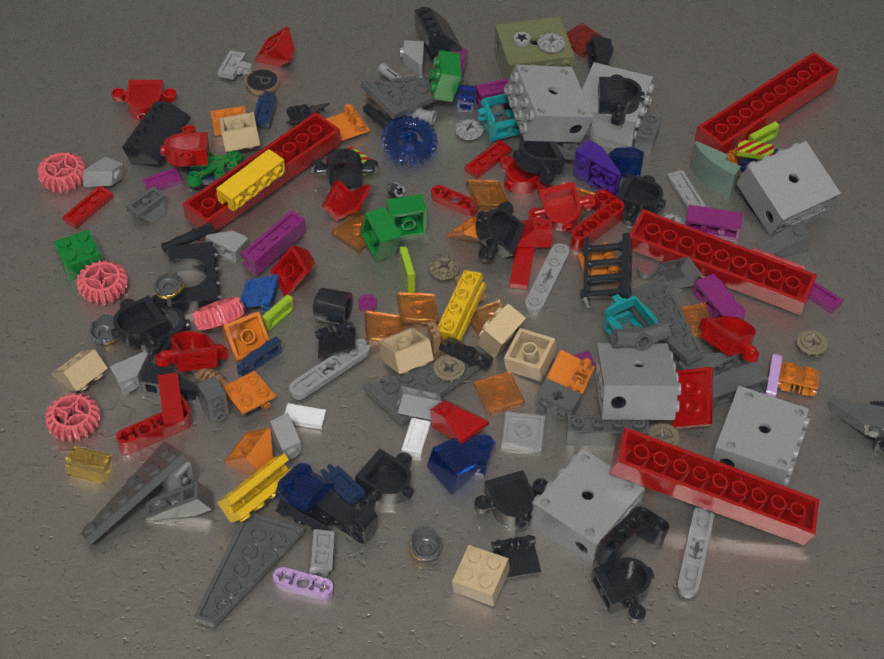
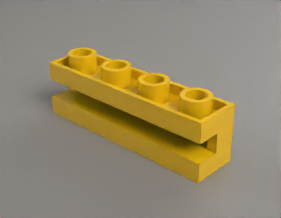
M268 149L216 188L218 201L222 204L228 202V208L233 212L242 207L245 202L255 197L258 192L268 187L275 179L285 173L284 159Z
M468 270L463 271L437 327L441 335V342L448 337L456 338L460 342L462 341L486 288L485 282H481L483 279L482 273Z
M285 453L272 458L217 501L231 523L237 520L243 522L251 516L250 512L253 509L256 511L265 505L264 500L275 497L279 493V488H285L293 482L292 478L298 473L294 467L288 469L285 465L289 460Z

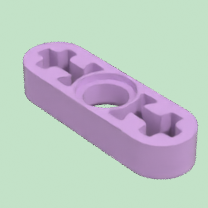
M772 353L765 394L776 397L782 362V355Z
M280 567L273 573L274 585L278 589L319 600H328L333 595V583L327 578L286 567ZM283 575H285L287 579H283V581H280L279 578H282ZM300 580H307L309 585L305 588H300L297 583ZM324 586L327 587V590H324V592H320V589H322Z

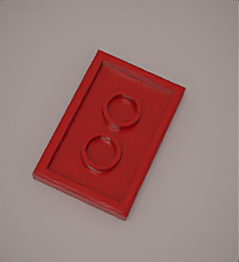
M703 367L675 371L678 372V383H681V395H677L679 412H676L672 426L675 429L712 426L713 368Z

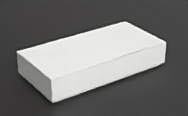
M287 403L284 413L289 414L293 425L320 430L323 428L327 414L325 409Z
M411 418L401 453L406 452L411 456L421 458L431 427V421Z

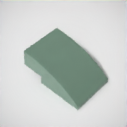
M696 141L690 169L708 188L730 199L736 190L741 166L728 161L727 154Z

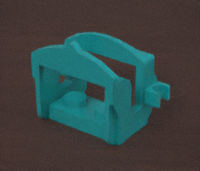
M505 94L484 98L481 100V108L478 109L480 115H477L490 142L522 134L512 109H505L509 120L495 123L490 106L508 103L509 101Z
M617 294L611 297L614 300L611 302L612 306L604 311L602 328L609 337L611 331L623 329L622 325L629 322L634 326L646 328L629 310L617 314L632 306L637 309L649 326L659 322L654 313L641 303L636 296L622 299Z

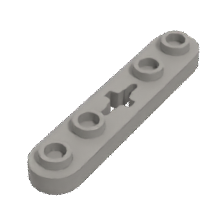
M558 243L551 248L525 300V310L528 313L535 315L543 311L569 258L570 250L567 245ZM551 273L550 278L544 283V279Z
M357 339L356 349L346 353L334 354L292 381L289 386L291 397L297 400L308 397L370 354L369 342L365 339ZM327 367H329V368H333V367H334V370H333V371H331L330 369L327 370Z
M698 506L693 512L677 583V591L684 598H693L699 590L714 520V512ZM696 543H698L699 552L697 553L695 559L693 558V549Z

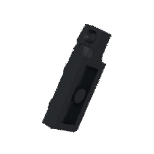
M448 337L439 346L440 351L471 366L475 364L486 370L491 368L494 359L489 354L481 353L476 348L467 346L456 338Z
M284 499L279 501L276 512L283 517L290 515L294 518V522L311 526L312 531L313 529L331 531L334 526L333 523L300 506H295Z

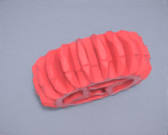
M62 151V153L58 154L55 152V155L49 154L48 158H43V162L39 163L38 178L43 188H46L48 191L52 190L54 193L60 191L62 194L63 191L76 190V186H81L83 182V170L86 169V164L76 153L72 154L70 151L64 153Z
M99 259L98 263L92 262L91 266L85 265V269L80 270V275H77L76 285L79 294L85 301H89L90 304L95 302L97 305L104 303L106 306L107 302L113 303L114 299L120 300V295H125V290L128 289V276L125 269L120 264H116L115 261L111 263L108 260L101 262Z
M230 297L195 310L192 316L197 329L207 330L235 321V319L243 316L245 311L240 298Z
M75 391L72 395L66 393L63 398L58 396V401L52 400V406H48V412L45 413L46 426L49 432L56 439L61 438L63 442L69 439L72 443L74 439L81 441V437L88 438V433L94 434V428H99V421H101L100 408L95 399L92 400L90 395L85 396L83 392L79 395Z

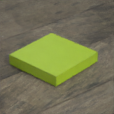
M404 246L400 247V274L408 299H413L415 297V272L408 249Z

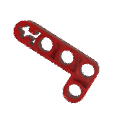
M602 189L595 193L596 206L594 210L596 212L571 231L570 247L573 250L582 251L585 237L589 236L592 244L621 222L625 205L609 191Z
M181 394L185 425L165 428L163 426V413L160 412L118 431L116 440L119 451L124 455H130L189 429L193 421L190 408L183 395Z

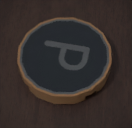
M256 69L246 77V88L254 95H263L264 91H268L269 95L271 91L275 92L279 87V77L277 73L270 69Z

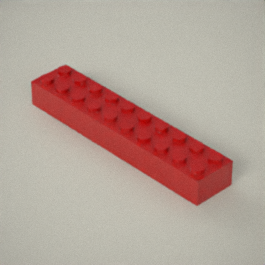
M812 52L697 126L694 142L698 141L725 154L729 153L738 145L739 139L748 140L750 134L775 121L779 122L835 85L839 69L817 53Z
M315 112L183 203L185 218L197 228L211 223L215 230L211 234H214L308 168L312 161L319 160L341 144L340 129ZM268 149L284 159L285 173L275 179L268 187L258 192L255 197L245 202L242 207L233 212L228 208V202L222 204L218 201L216 188Z
M644 209L630 232L632 251L660 262L689 257L701 272L699 277L705 278L715 274L725 287L798 315L802 314L816 282L817 274Z
M627 427L624 428L616 440L609 474L801 545H805L816 533L820 501L818 498Z

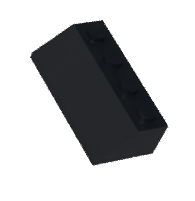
M420 7L414 10L415 28L421 40L424 41V46L429 55L438 54L440 50L447 52L462 50L459 41L445 18L430 7Z
M155 101L122 146L130 163L160 164L165 157L161 156V145H164V141L168 137L182 132V127L186 126L191 119L190 115L170 102Z

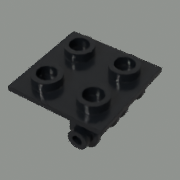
M329 103L311 105L310 107L306 104L290 106L286 111L290 120L286 123L298 124L315 112L320 114L325 111L324 108Z
M346 321L338 325L335 324V333L332 326H329V330L328 327H324L315 332L316 339H319L318 359L356 349V328L352 322Z
M528 534L524 537L516 536L515 538L510 537L506 540L499 541L498 539L491 542L494 554L509 559L510 571L507 578L542 573L534 545L536 544L535 536Z

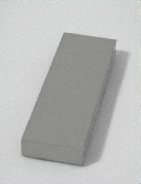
M683 170L666 175L667 181L686 211H688L689 205L706 207Z

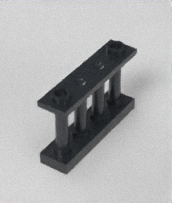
M622 233V241H619V243L591 245L589 236L585 237V244H582V252L585 255L584 287L580 290L581 301L585 302L586 308H590L591 298L612 297L617 294L622 299L632 297V240L630 233ZM618 250L622 252V256H619V258L592 260V253ZM618 265L621 267V271H618V273L591 275V269L594 267ZM621 282V286H618L617 289L591 291V283Z

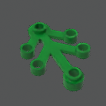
M235 150L229 151L226 155H213V152H209L208 165L190 166L192 169H205L200 172H189L187 176L188 185L192 187L200 186L202 184V177L214 172L215 180L219 179L225 174V165H227L229 172L241 163L242 154Z

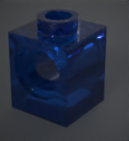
M459 85L457 112H474L475 86Z

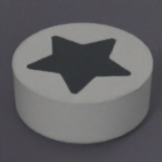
M517 32L514 35L513 43L517 47H527L530 44V35L526 32Z

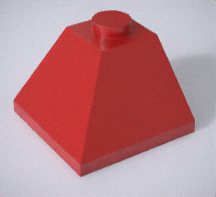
M287 26L265 40L255 58L257 63L280 67L291 62L295 49L290 30Z
M540 218L521 221L526 226L517 247H551L553 234L552 219Z
M292 245L270 270L272 275H279L277 281L284 296L290 295L311 271L315 261L307 249Z
M443 400L430 409L433 429L459 444L464 443L489 425L488 420L447 400Z

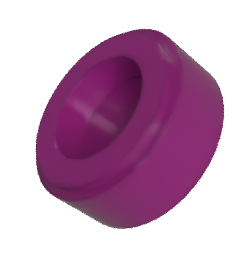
M369 294L361 296L358 300L360 311L364 313L374 312L377 309V299Z

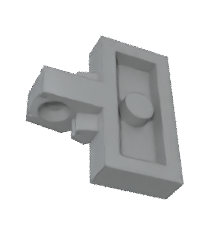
M230 50L218 70V77L234 80L237 74L248 75L252 72V64L245 62L246 53Z

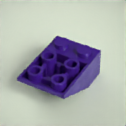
M587 139L575 152L573 176L597 190H607L616 196L619 191L621 173L604 148Z

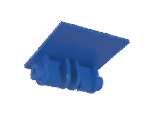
M279 275L246 280L240 298L244 309L260 306L263 312L269 311L273 307L272 302L275 301L276 291L279 287L277 281Z

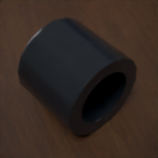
M320 288L313 302L315 321L331 324L349 322L353 306L352 293Z

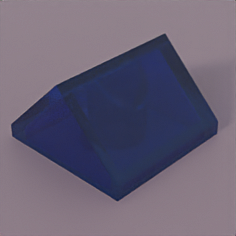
M453 438L432 448L427 467L449 493L454 495L481 465L457 438Z

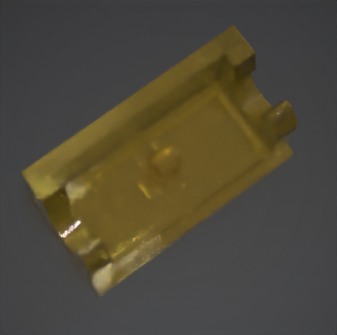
M73 446L65 458L67 476L105 485L107 482V472H112V455Z

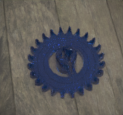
M402 116V119L397 117L395 121L391 120L385 126V130L382 131L381 146L384 148V153L389 152L388 158L395 156L394 163L400 159V165L407 161V166L409 167L411 161H413L416 167L419 160L423 165L424 158L429 161V155L433 157L434 152L437 151L438 140L437 134L434 133L435 129L430 128L431 125L429 123L424 124L425 120L419 121V117L415 119L412 116H409L408 119L405 116ZM415 132H417L421 136L422 142L418 140V136ZM397 137L402 140L401 145L398 143Z

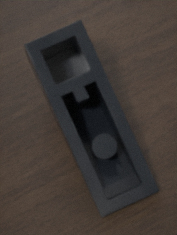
M593 35L587 43L589 69L591 70L594 62L608 65L614 51L611 39Z
M147 363L140 381L143 393L160 396L157 375L175 373V371L168 366L160 367L154 363ZM178 374L180 393L184 399L200 403L198 388Z

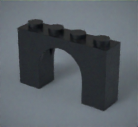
M213 242L168 246L171 272L195 270L206 275V278L200 284L184 287L177 297L171 299L172 307L178 308L183 314H192L203 306L222 300L221 291H217L218 288H221L220 277H216V274H220L219 263H215V260H219L218 250L214 249Z

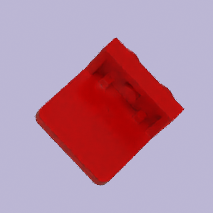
M337 180L332 185L321 207L335 221L346 218L350 214L357 213L362 209V203L368 197L371 186L366 184L350 191L340 180Z

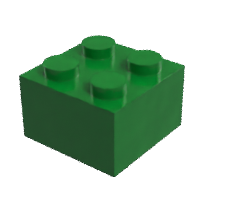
M440 50L438 56L434 58V68L429 72V80H431L430 91H432L433 99L453 102L462 78L460 54Z
M422 194L386 200V209L392 214L396 227L400 228L401 238L427 234V208Z
M385 206L365 213L360 234L375 261L377 262L396 255L402 233L400 228L396 227L393 222L392 214L387 211Z
M89 229L53 241L57 257L68 281L77 279V275H80V270L85 269V265L91 266L92 262L98 263L99 259L103 262Z

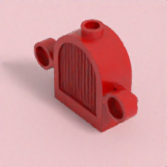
M129 80L127 91L122 88H115L111 92L113 101L127 102L129 114L136 120H142L155 101L172 103L177 100L176 90L173 88L164 89L163 80Z
M193 125L183 126L182 133L168 137L164 141V145H161V156H166V161L173 166L208 165V132H196V127Z
M504 155L500 158V167L505 170L504 187L508 191L525 195L538 190L537 194L540 197V189L551 187L549 184L542 183L539 180L540 174H533L521 169L512 156Z
M573 181L540 189V199L543 208L534 207L530 209L528 216L529 219H540L543 217L552 219L554 230L569 233L581 220V208L591 211L595 208L596 201L592 195H585L579 199L576 185Z
M733 316L701 319L699 328L703 331L700 337L729 357L742 354L743 359L746 361L757 362L760 354L756 347L752 345L756 330L751 324Z
M183 331L171 337V350H163L155 355V364L160 367H167L174 363L179 372L217 367V360H224L228 357V348L222 344L214 345L209 336L204 333Z

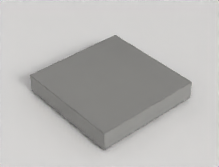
M506 411L501 448L541 453L545 416Z

